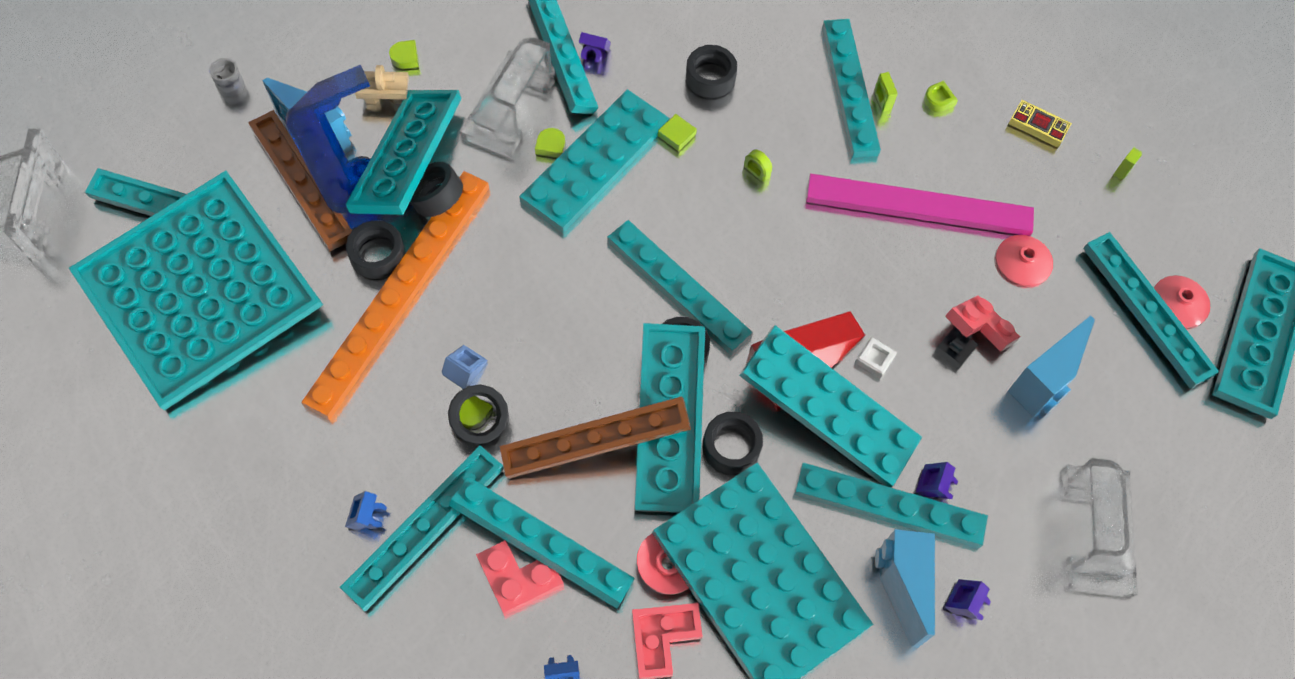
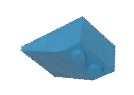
M268 77L262 80L278 117L324 167H327L353 149L349 137L352 135L343 122L346 120V117L337 105L333 107L321 96Z
M1091 315L1027 366L1009 388L1008 392L1032 417H1035L1042 410L1046 414L1049 413L1071 391L1068 385L1077 375L1095 322Z
M895 529L887 539H884L882 546L877 548L875 566L880 568V580L911 647L919 648L935 635V534Z

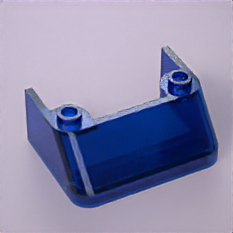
M361 65L317 82L286 114V125L328 207L336 213H346L349 211L346 203L371 158L359 156L348 161L325 113L335 109L340 104L341 98L370 87Z

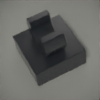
M953 327L934 352L959 370L979 344L971 339V335L965 337L957 328Z

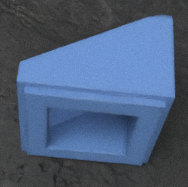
M462 345L445 358L442 375L464 389L470 385L487 364L488 360L467 346Z

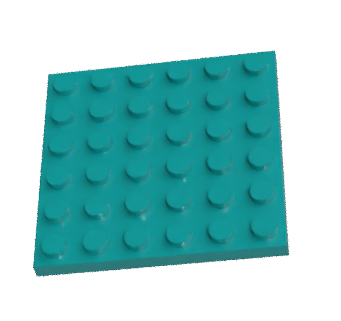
M227 170L69 267V270L143 383L163 410L174 405L323 306L321 300Z

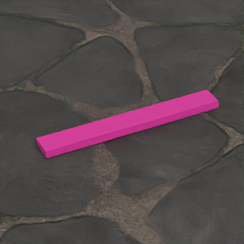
M811 173L809 176L806 198L808 203L1031 236L1033 233L1034 207Z

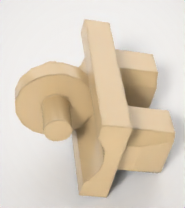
M376 65L375 72L358 71L357 87L355 89L356 99H364L366 104H376L380 99H390L393 104H401L403 99H407L408 72H385L383 65Z

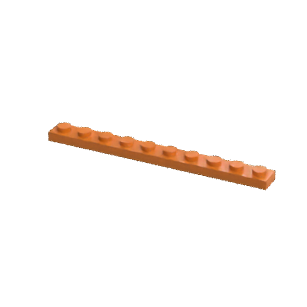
M463 171L459 177L463 183V191L459 200L450 209L440 215L431 217L302 400L301 403L305 408L331 420L489 190L488 182Z

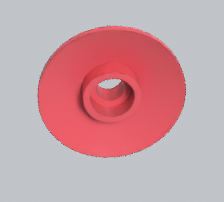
M1014 235L1008 237L999 245L996 251L995 261L998 270L1007 280L1016 285L1025 287L1039 285L1050 276L1053 270V258L1049 249L1041 241L1031 236Z
M1173 275L1161 279L1154 286V289L1185 328L1196 327L1207 319L1210 313V300L1206 291L1194 280L1184 276Z
M650 534L646 537L639 547L636 560L639 575L645 584L656 592L668 595L682 593L689 589L674 565L669 570L662 566L663 560L670 559L654 535Z

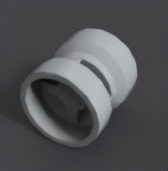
M221 58L211 64L209 73L215 82L219 94L224 97H235L243 91L245 83L233 60Z

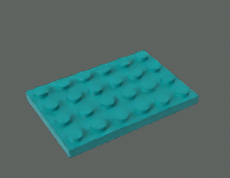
M758 462L652 531V534L750 679H800L874 625Z

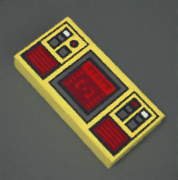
M1021 100L1009 122V125L1057 148L1072 124L1024 100Z

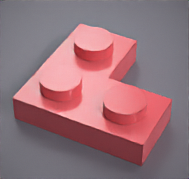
M979 295L953 307L945 315L965 337L980 331L1000 352L1013 345L1020 338L1015 332L1014 326L1009 321L1002 319L994 311L992 304Z
M506 541L476 554L504 616L564 586L559 573L538 560L519 569Z
M698 603L632 610L639 679L672 677L673 668L670 642L702 639Z

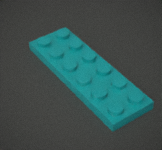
M627 89L519 196L520 203L564 233L658 137V130L670 118Z
M408 90L407 99H403L346 203L350 213L404 214L462 99L459 90Z
M1259 248L1253 254L1213 395L1272 420L1278 415L1295 351V262Z
M643 323L639 408L682 396L685 401L691 430L637 444L634 511L680 513L700 500L705 326Z
M776 325L770 329L739 375L884 486H894L922 439V436Z

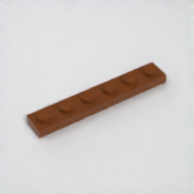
M272 110L249 121L248 124L329 252L347 243V238L352 229L275 111Z
M681 396L500 446L505 476L513 478L691 430L685 401Z

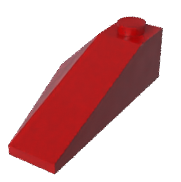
M851 311L784 331L831 368L838 361L842 360L866 336ZM763 340L751 345L747 361L750 360ZM770 400L771 403L773 404L775 410L781 408V407L778 406L776 403H774L772 400Z

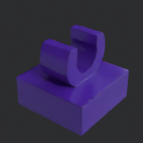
M581 32L579 44L584 47L581 51V58L586 60L588 53L594 51L596 53L595 62L600 64L602 52H609L611 42L607 38Z
M948 462L925 464L916 492L926 498L953 499V495L948 490L950 485H957L958 480L953 476L956 468Z
M958 579L945 607L953 614L964 615L970 619L983 620L984 617L979 611L982 605L989 606L991 603L987 597L990 588L982 581Z

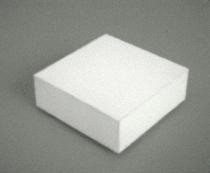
M871 336L857 357L855 364L881 379L897 352Z

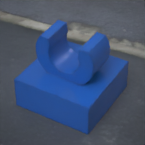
M364 491L354 496L345 527L356 531L365 527L370 529L380 528L382 523L375 521L372 513L373 511L382 513L386 511L387 506L383 503H375L377 495Z
M567 655V662L555 663L554 657L549 658L548 664L544 665L545 679H580L578 661H574L572 655Z

